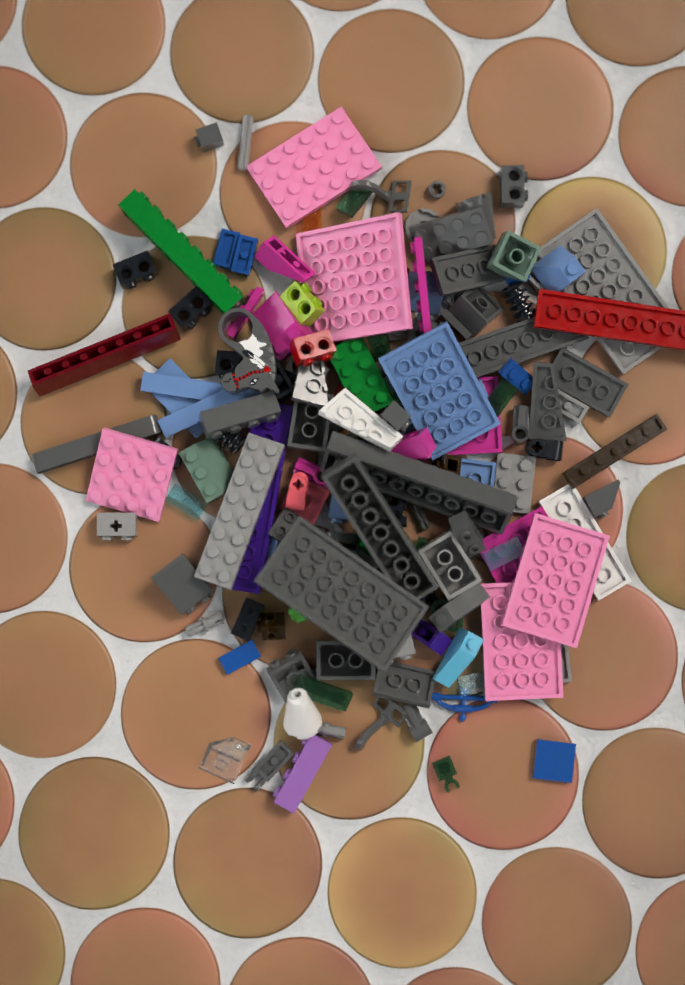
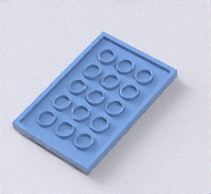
M447 321L378 358L406 412L411 415L410 419L415 429L428 428L437 447L431 453L432 460L501 424Z

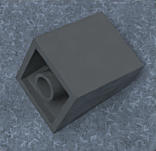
M185 554L178 556L151 577L181 615L185 613L187 615L191 614L197 609L195 605L200 601L202 603L208 601L212 597L211 593L214 592L206 581L194 577L197 569Z

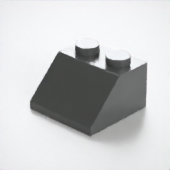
M483 287L467 290L448 310L475 337L504 308Z

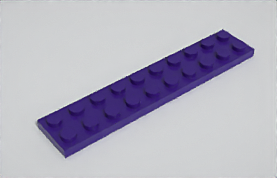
M279 404L281 413L276 421L271 423L265 421L259 423L260 425L250 428L251 434L284 444L285 449L232 590L261 595L262 587L256 584L254 580L267 561L271 536L267 533L274 522L293 406Z

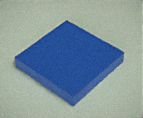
M537 739L533 778L572 783L576 744Z

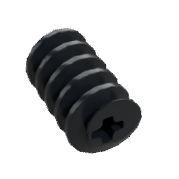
M523 282L514 283L501 290L505 291L502 295L503 298H509L506 304H513L509 311H516L512 315L513 318H519L516 323L535 317L533 314L536 309H529L533 302H526L530 296H523L526 288H519Z
M241 431L236 434L228 432L223 434L222 437L217 438L216 442L220 443L223 441L221 446L223 448L229 446L227 452L231 453L234 451V456L243 447L247 436L241 439Z

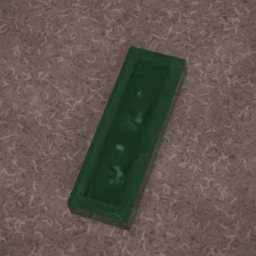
M300 674L293 689H304L312 701L345 712L353 696L351 691Z

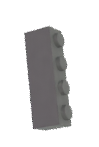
M269 391L201 411L199 419L206 439H217L228 432L234 434L245 427L254 428L260 425L259 423L265 421L267 423L274 422L280 417L281 409L275 393Z

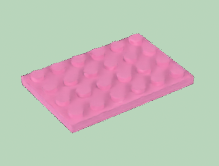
M340 107L250 163L247 170L285 228L288 229L350 190V183L352 181L366 180L382 170V166L343 108Z
M534 513L501 625L577 648L610 536Z
M514 582L481 584L490 595V598L480 605L482 639H484L482 649L485 701L562 698L561 643L502 626L501 623Z

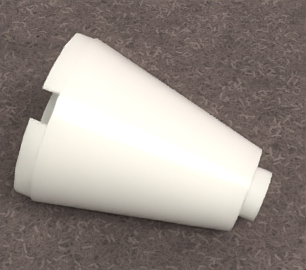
M296 688L288 694L283 725L289 736L292 735L300 740L309 739L318 733V729L322 726V717L304 689Z

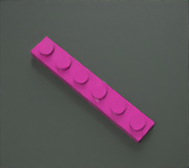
M413 237L414 242H410L411 254H415L416 261L412 262L413 273H417L418 281H414L415 293H419L420 297L416 304L417 312H421L422 320H418L419 331H423L424 334L431 330L423 243L422 237Z

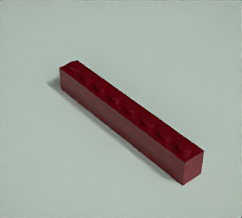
M169 313L28 370V374L33 388L40 397L181 340V337Z

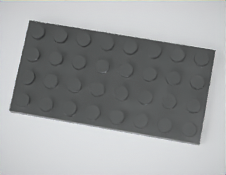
M301 516L296 519L254 580L256 584L382 672H386L429 607Z

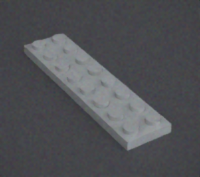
M248 433L194 575L195 578L232 590L285 449L284 444Z

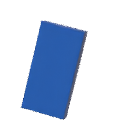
M222 228L213 261L216 267L231 270L240 235L239 232Z
M252 639L218 659L228 675L260 658L261 654Z

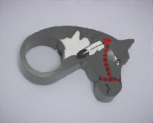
M243 308L230 309L220 318L218 332L226 345L239 354L243 360L237 365L235 372L227 373L223 376L221 380L223 388L233 395L246 390H255L261 392V394L271 390L279 394V389L275 384L277 369L275 353L265 328L249 311ZM239 316L249 318L252 321L253 327L252 335L248 340L233 342L226 338L225 329L230 320Z

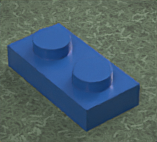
M239 235L230 270L232 273L250 276L258 244L257 238Z
M512 358L498 371L524 395L532 389L533 376Z

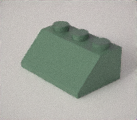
M205 439L179 452L207 504H211L225 496L234 471L216 439Z

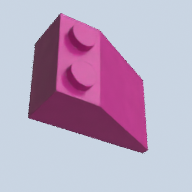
M275 291L253 315L265 328L272 342L275 355L282 361L292 355L289 344L293 338L312 334L313 332L308 326L301 325L279 297L280 294Z

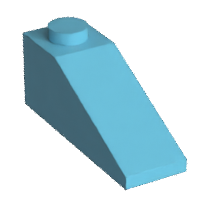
M459 627L432 679L449 688L475 658L484 639Z

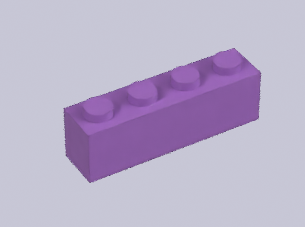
M317 734L303 740L301 745L304 748L301 753L296 752L292 760L295 763L291 770H286L282 778L285 780L282 787L278 786L273 794L276 797L274 803L292 813H295L332 746L331 742Z

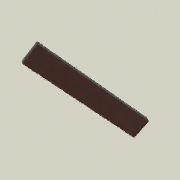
M655 414L566 470L562 475L571 489H574L666 431L667 428L659 415Z

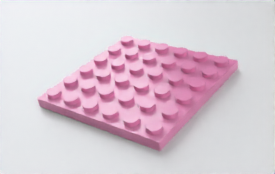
M398 212L296 234L298 257L315 272V275L305 283L312 289L311 293L313 296H316L322 302L321 306L325 310L310 327L308 326L313 333L329 329L333 342H340L413 329L401 213Z

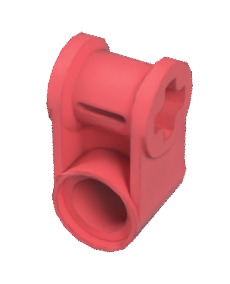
M296 472L292 475L285 508L305 511L308 477L305 473ZM297 479L301 480V485H297Z

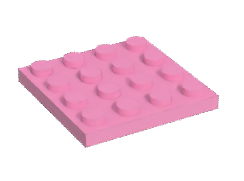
M104 427L100 437L86 501L126 513H137V516L159 522L178 449Z

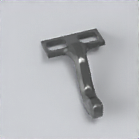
M355 180L350 183V189L353 191L369 190L379 198L389 202V213H408L412 181H393L392 190L384 191L380 186L366 180ZM407 184V191L404 193L395 192L396 185ZM405 201L404 209L394 210V202Z
M377 697L373 706L380 711V717L361 734L355 743L354 749L358 752L363 750L369 738L389 721L399 728L408 713L395 701L386 699L389 703L387 708L383 709L378 704L380 697ZM395 709L403 715L400 722H397L392 717Z

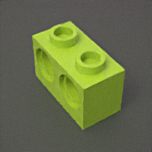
M294 281L279 297L301 325L310 327L325 310L321 306L322 302L311 293L312 289L308 284Z

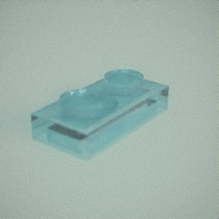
M176 484L166 498L167 502L199 520L208 505Z
M514 537L481 554L491 571L521 557L523 548L518 537Z

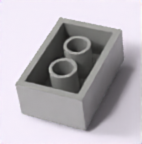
M452 529L447 530L418 548L419 554L448 600L453 599L482 581L470 558L454 536Z

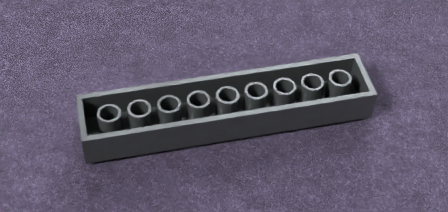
M332 432L320 471L324 472L356 452L381 493L450 517L466 510L475 526L501 535L503 534L513 514L517 495L400 455L399 453L387 451L379 446L357 440L342 433Z

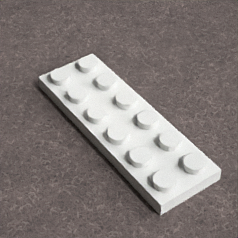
M569 484L539 501L548 517L602 533L577 489H571ZM609 543L606 547L593 592L597 601L631 582Z

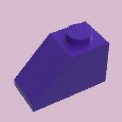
M422 619L411 633L414 638L441 656L452 641V639L440 633L438 629Z

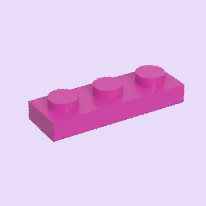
M259 286L255 290L252 289L247 296L249 300L245 306L242 304L240 308L252 314L265 294L264 289ZM239 316L235 321H231L226 328L228 331L227 336L235 341L249 318Z

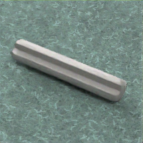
M244 115L242 121L238 170L247 171L253 127V116Z

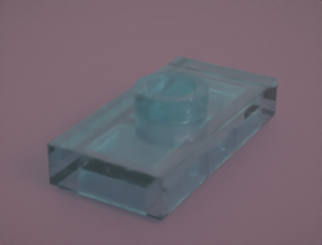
M484 671L460 675L457 678L459 695L485 692Z

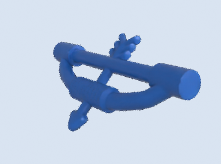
M461 686L460 695H447L436 692L432 694V700L439 706L453 712H461L459 716L461 722H464L467 718L465 713L484 710L492 703L498 702V700L485 701V696H468V687L463 689ZM441 700H462V705H449ZM465 700L485 701L486 703L479 706L465 705Z

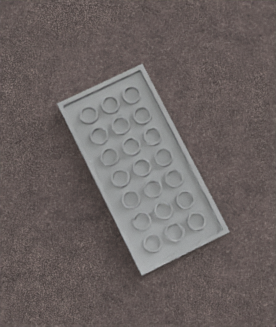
M597 208L541 246L542 248L538 255L539 260L561 245L575 256L586 271L580 279L562 292L669 308ZM595 337L622 375L662 348Z

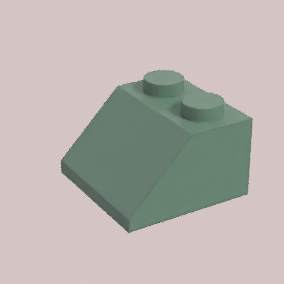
M507 230L501 234L486 268L504 277L526 282L542 247Z

